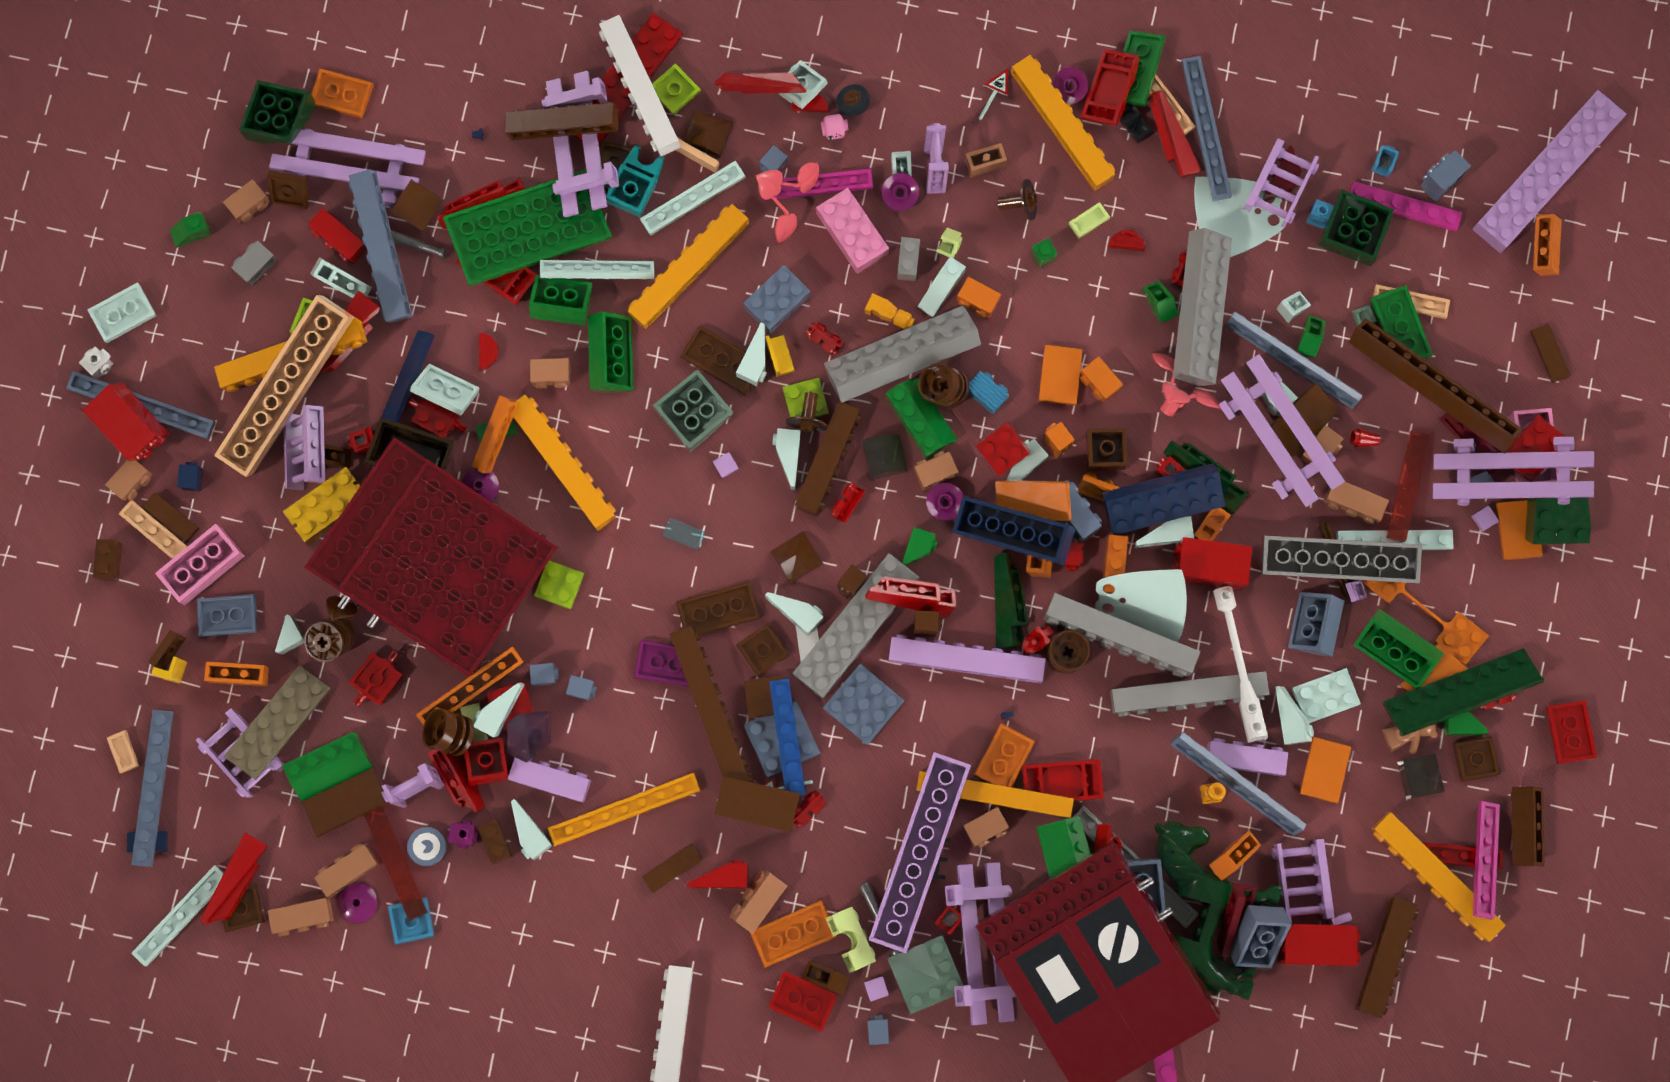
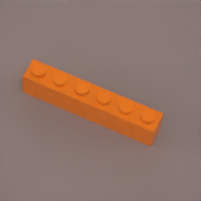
M512 645L475 671L470 677H467L420 710L416 716L424 726L426 718L434 709L441 708L451 712L456 711L524 662Z

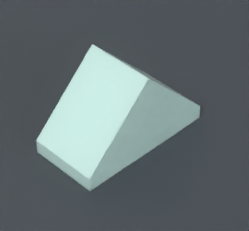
M910 151L891 153L892 175L905 173L912 177Z
M1298 291L1284 299L1277 307V310L1289 323L1309 308L1311 304Z
M290 615L285 617L275 652L281 655L304 643V635L296 620Z

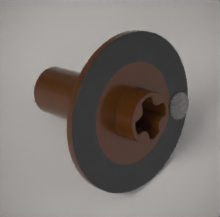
M1024 179L1021 185V194L999 197V210L1023 207L1027 219L1030 221L1034 220L1037 213V195L1032 182L1029 179Z
M806 392L801 417H789L786 419V423L802 432H822L827 430L828 425L814 419L818 394Z

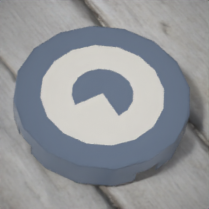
M422 827L410 836L407 843V851L410 858L416 864L432 866L439 863L447 851V842L444 835L437 829Z

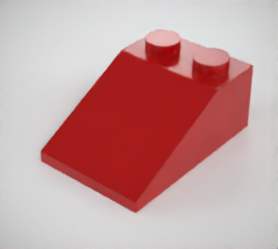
M732 860V863H727L688 882L687 887L747 889L748 864H744L743 860Z

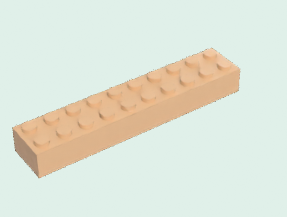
M316 295L215 453V457L245 477L253 476L354 319V316L323 295Z

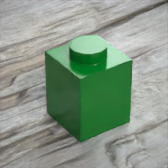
M1049 238L1033 245L1031 248V254L1039 268L1055 261L1058 255Z

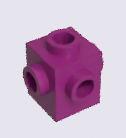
M461 820L460 824L451 822L448 842L457 843V848L468 849V846H474V843L478 842L479 831H477L476 826H472L473 822Z

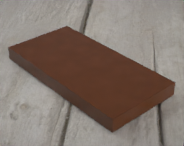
M699 325L680 358L746 395L752 385L736 375V371L746 351Z
M1313 383L1293 403L1314 435L1339 412L1317 383ZM1282 415L1270 425L1291 457L1303 447Z
M750 581L676 601L683 628L692 626L693 630L697 628L699 636L760 619Z
M371 768L303 801L302 804L316 837H320L389 802H386L381 792L384 790L375 769Z
M723 776L715 815L791 832L800 793Z

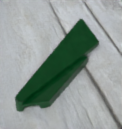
M1170 441L1164 450V454L1167 457H1172L1186 470L1214 463L1219 471L1225 506L1222 508L1229 514L1233 515L1248 495L1247 491L1233 484L1237 477L1192 444L1184 443L1182 446H1179L1174 441Z
M1006 552L994 556L996 648L998 649L1022 647L1024 637L1021 627L1029 626L1021 570L1017 564H1011L1008 557L1009 554Z

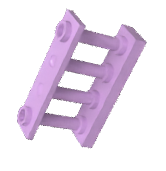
M939 123L926 126L924 154H930L931 160L928 167L927 194L945 193L949 166L948 162H944L941 157L946 125Z
M1278 138L1243 209L1250 212L1252 207L1257 208L1258 206L1284 218L1281 227L1285 228L1287 222L1291 224L1296 214L1293 210L1310 175H1315L1319 164L1316 163L1319 157L1315 156L1312 163L1286 152L1284 151L1285 148H1282L1285 141ZM1276 158H1283L1307 169L1308 172L1305 178L1302 179L1278 168L1274 164ZM1268 174H1275L1299 185L1300 188L1297 194L1293 195L1270 184L1266 180ZM1267 190L1292 202L1289 211L1287 212L1261 200V197L1258 196L1260 191Z
M302 406L303 416L292 414L284 426L285 489L304 490V482H325L324 412L321 406Z
M231 708L225 713L229 717L227 719L228 722L207 741L198 737L196 739L199 743L197 747L204 755L208 754L237 786L235 790L241 797L252 798L254 795L249 790L271 770L281 772L284 763L276 756L257 780L251 777L245 784L239 780L237 775L242 770L237 766L231 770L224 763L226 760L224 755L238 738L219 756L211 748L232 728L238 727L241 731L240 736L248 728L249 724L236 710Z
M424 763L418 766L420 772L417 773V776L396 787L384 784L382 785L384 791L381 793L386 802L406 808L408 805L405 800L430 786L441 789L445 785L436 768Z
M1324 839L1312 840L1313 844L1309 847L1282 849L1281 843L1274 844V848H1272V858L1276 860L1279 885L1282 886L1280 895L1282 907L1280 908H1284L1290 921L1291 916L1318 913L1323 915V919L1335 918ZM1309 854L1315 856V864L1313 866L1284 869L1283 857ZM1314 874L1318 878L1316 886L1287 889L1286 877ZM1320 895L1321 903L1318 906L1290 908L1289 896Z

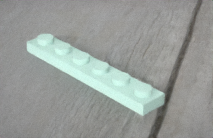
M734 161L640 218V221L651 236L742 181L746 176L737 162Z
M540 260V278L654 279V261Z
M1453 530L1336 532L1337 540L1421 544L1422 550L1454 549Z
M214 865L131 954L147 967L210 901L224 872L217 865Z

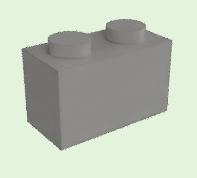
M901 237L898 280L916 281L920 239Z
M257 240L247 247L246 253L242 257H238L233 262L231 268L252 287L278 260Z

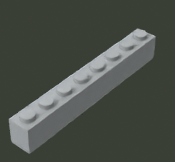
M1266 672L1248 673V680L1257 698H1259V701L1265 700L1264 697L1269 695ZM1239 675L1112 689L1110 691L1113 714H1118V717L1130 716V712H1137L1138 715L1148 714L1149 710L1154 709L1157 710V713L1167 712L1168 708L1176 707V710L1188 709L1187 706L1195 705V708L1207 707V703H1214V706L1225 705L1226 701L1232 700L1236 704L1241 702V681Z

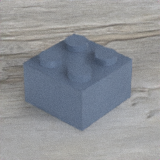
M1456 150L1451 154L1447 152L1436 166L1433 165L1426 172L1427 174L1422 178L1423 183L1420 187L1436 202L1464 176L1471 165Z

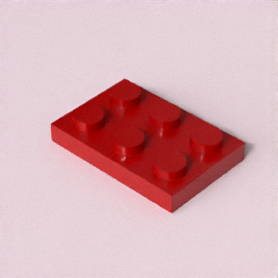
M1538 414L1506 453L1558 452V450H1554V437L1565 436ZM1518 468L1514 470L1528 482H1533L1544 468Z
M1586 700L1547 706L1546 712L1557 764L1598 758Z
M784 971L768 1008L822 1032L838 995Z

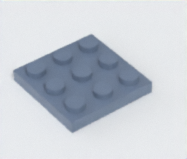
M859 664L823 709L868 746L905 700L863 665Z
M794 701L792 704L802 763L819 755L820 751L797 701ZM774 715L760 717L744 724V728L767 778L782 772Z

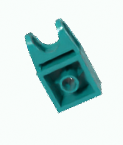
M636 144L617 172L619 186L614 188L610 186L606 194V201L616 208L641 218L657 185L664 163V156H659L651 165H643L638 161L641 146ZM631 189H634V193L628 194L627 190L631 191Z

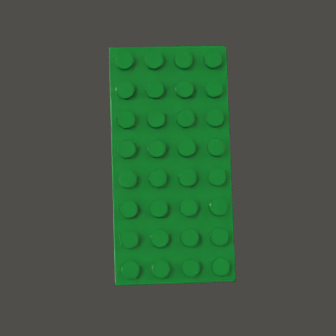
M584 169L573 174L574 176L585 174L587 172L586 169ZM558 178L443 216L469 287L540 263V260H550L612 239L602 210H592L589 189L576 192L579 214L569 217L563 216L561 195H555L552 185L559 180Z

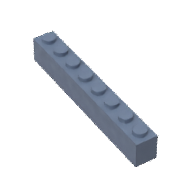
M369 169L349 175L350 181L348 184L351 192L354 194L353 205L358 210V224L363 230L364 236H362V241L368 250L367 260L372 266L373 272L371 277L373 282L376 283V297L382 307L380 310L381 316L385 322L389 323L412 318L377 172Z

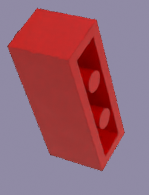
M324 208L307 224L311 229L309 232L316 239L322 238L325 241L323 244L329 250L335 249L339 253L337 256L345 263L349 261L353 265L367 250L363 241Z

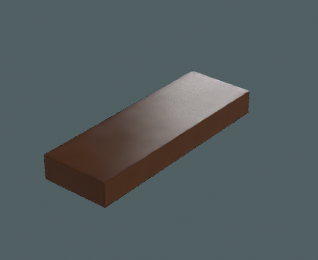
M1547 324L1531 330V336L1551 383L1569 378L1571 374L1550 325Z
M156 492L142 506L185 542H188L199 529L198 526Z
M690 844L642 877L652 893H654L702 861L693 845Z

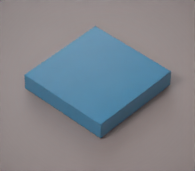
M427 897L388 906L395 945L435 936Z

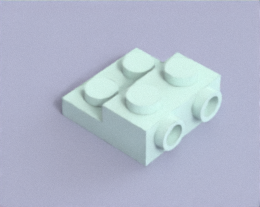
M800 60L791 67L788 73H793L798 78V81L807 90L806 93L778 94L788 102H793L803 109L828 83L824 77Z

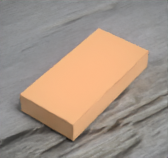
M126 730L107 737L120 774L140 767Z

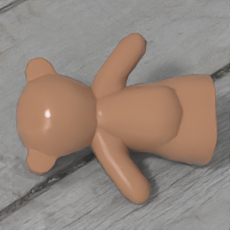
M1436 724L1402 737L1397 727L1382 729L1383 736L1391 752L1396 751L1411 741L1409 749L1411 755H1415L1417 752L1420 736L1437 737Z

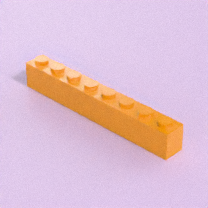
M1031 55L1027 56L1012 66V76L1093 190L1100 189L1114 179L1115 169L1110 162L1107 163L1104 159L1103 151L1094 145V139L1091 134L1085 132L1081 120L1075 118L1072 114L1071 106L1068 103L1065 104L1062 100L1061 92L1052 86L1049 75L1047 73L1044 74L1040 69L1039 61L1036 58L1033 59Z
M733 204L729 207L726 206L720 212V217L716 221L712 220L707 225V230L703 234L699 233L690 247L687 246L683 249L677 261L674 259L668 265L669 269L664 274L660 273L655 278V283L651 287H646L638 300L635 299L628 307V313L645 330L749 225V218Z
M354 317L331 355H340L349 348H360L363 343L367 342L361 320ZM286 342L215 366L220 388L228 392H235L241 386L256 384V381L265 377Z
M523 395L516 400L519 404L513 418L596 530L599 531L616 519L614 512H616L615 508L610 502L606 504L603 500L605 495L599 487L595 489L591 484L594 481L588 472L583 473L580 469L583 465L577 457H571L569 454L571 449L566 442H560L558 431L554 427L550 428L548 426V418L543 412L539 413L537 411L538 405L532 397L528 399L526 395Z
M1387 812L1371 828L1374 831L1373 836L1380 842L1384 841L1389 846L1387 849L1395 857L1399 855L1403 859L1401 863L1409 871L1413 869L1417 873L1415 877L1422 884L1425 885L1427 883L1432 888L1430 892L1438 899L1441 897L1446 902L1444 905L1452 913H1458L1461 916L1459 920L1466 927L1470 925L1475 930L1473 934L1480 941L1490 942L1506 926L1496 915L1492 920L1474 917V893L1391 812Z

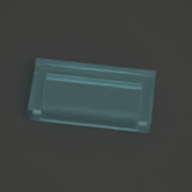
M669 518L663 533V537L699 550L705 535V531Z

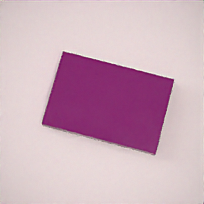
M640 640L634 678L689 687L674 645Z

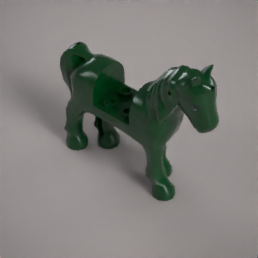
M1172 820L1166 822L1165 825L1157 823L1154 826L1158 834L1155 851L1157 858L1161 859L1163 870L1175 883V887L1179 889V896L1206 905L1204 908H1201L1199 919L1202 920L1200 926H1196L1193 938H1196V940L1193 941L1178 935H1174L1175 939L1206 989L1212 995H1218L1223 990L1228 995H1236L1242 999L1249 1000L1253 990L1254 982L1252 979L1256 967L1235 966V964L1221 961L1212 953L1211 940L1216 926L1226 911L1233 883L1229 882L1226 878L1221 881L1213 871L1202 867L1190 856L1196 849L1208 844L1210 841L1209 831L1202 826L1189 827ZM1272 884L1265 890H1257L1253 905L1260 906L1265 902H1269L1270 904L1262 906L1274 907L1273 905H1277L1280 899L1282 886ZM1244 891L1245 896L1250 894V891ZM1241 978L1245 979L1244 981L1236 982Z

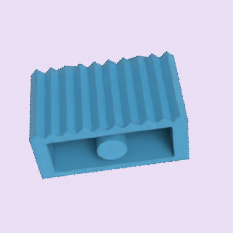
M979 371L969 383L968 394L994 415L1008 399V389L1002 384L997 385L993 382L994 378L988 372L983 373Z

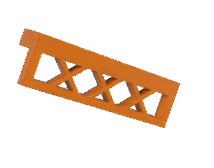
M499 395L472 463V466L477 468L479 472H492L519 404L518 402Z

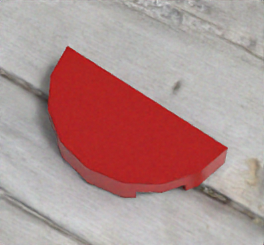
M817 94L803 109L793 103L791 111L828 113V105L825 99Z
M1121 230L1111 237L1107 248L1145 252V242L1136 232Z
M479 332V370L481 371L488 369L498 359L499 350L493 337Z

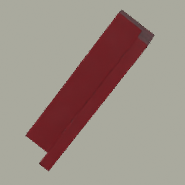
M1447 412L1439 419L1457 439H1474L1475 452L1471 453H1503ZM1486 469V470H1487V472H1488L1490 475H1492V474H1494L1498 469Z
M1233 884L1217 940L1221 957H1229L1239 920L1242 919L1247 906L1254 903L1258 889L1256 884ZM1244 891H1250V894L1245 896Z

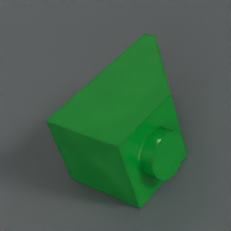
M201 212L182 218L170 229L176 248L212 235L207 219Z
M1160 280L1142 287L1153 314L1161 323L1178 316L1174 297Z
M1310 315L1307 316L1298 343V352L1305 356L1316 357L1324 337L1325 320Z
M914 527L902 564L908 566L929 556L931 550L935 551L938 540H935L936 534Z
M1469 711L1444 720V736L1488 734V729Z

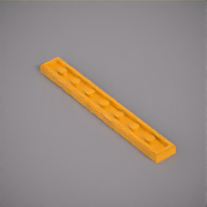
M919 772L916 791L921 790L927 772ZM972 780L965 781L960 799L1065 818H1071L1074 802L1073 798Z
M691 773L547 829L555 847L695 794L701 790L695 774Z

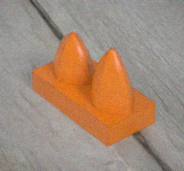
M1089 471L1083 475L1077 488L1079 490L1078 493L1103 501L1102 492L1120 487L1115 486L1111 479L1105 481L1098 480L1095 472Z

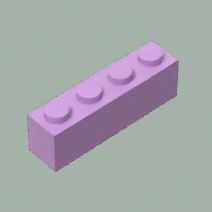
M1218 738L1208 742L1207 750L1234 770L1280 777L1286 776L1288 752H1284L1283 748L1271 747V750L1264 749V745L1252 744V747L1244 746L1245 743L1233 741V744L1225 743L1224 739Z
M521 755L520 758H514L508 780L575 801L585 802L591 780L587 779L588 775L579 772L573 775L568 773L569 769L560 766L557 769L550 768V763L539 761V764L531 762L532 758Z

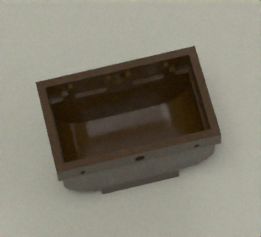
M380 417L364 461L365 464L375 466L395 437L444 471L446 470L455 444L454 441Z

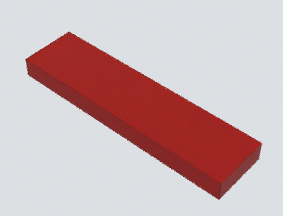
M1424 842V845L1443 864L1475 867L1476 847ZM1498 849L1497 869L1502 870L1504 850Z

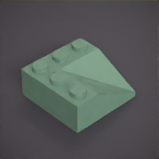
M698 369L653 404L657 414L690 453L706 441L734 413Z
M942 935L908 949L907 953L901 952L887 958L910 1014L955 996L954 986H963Z

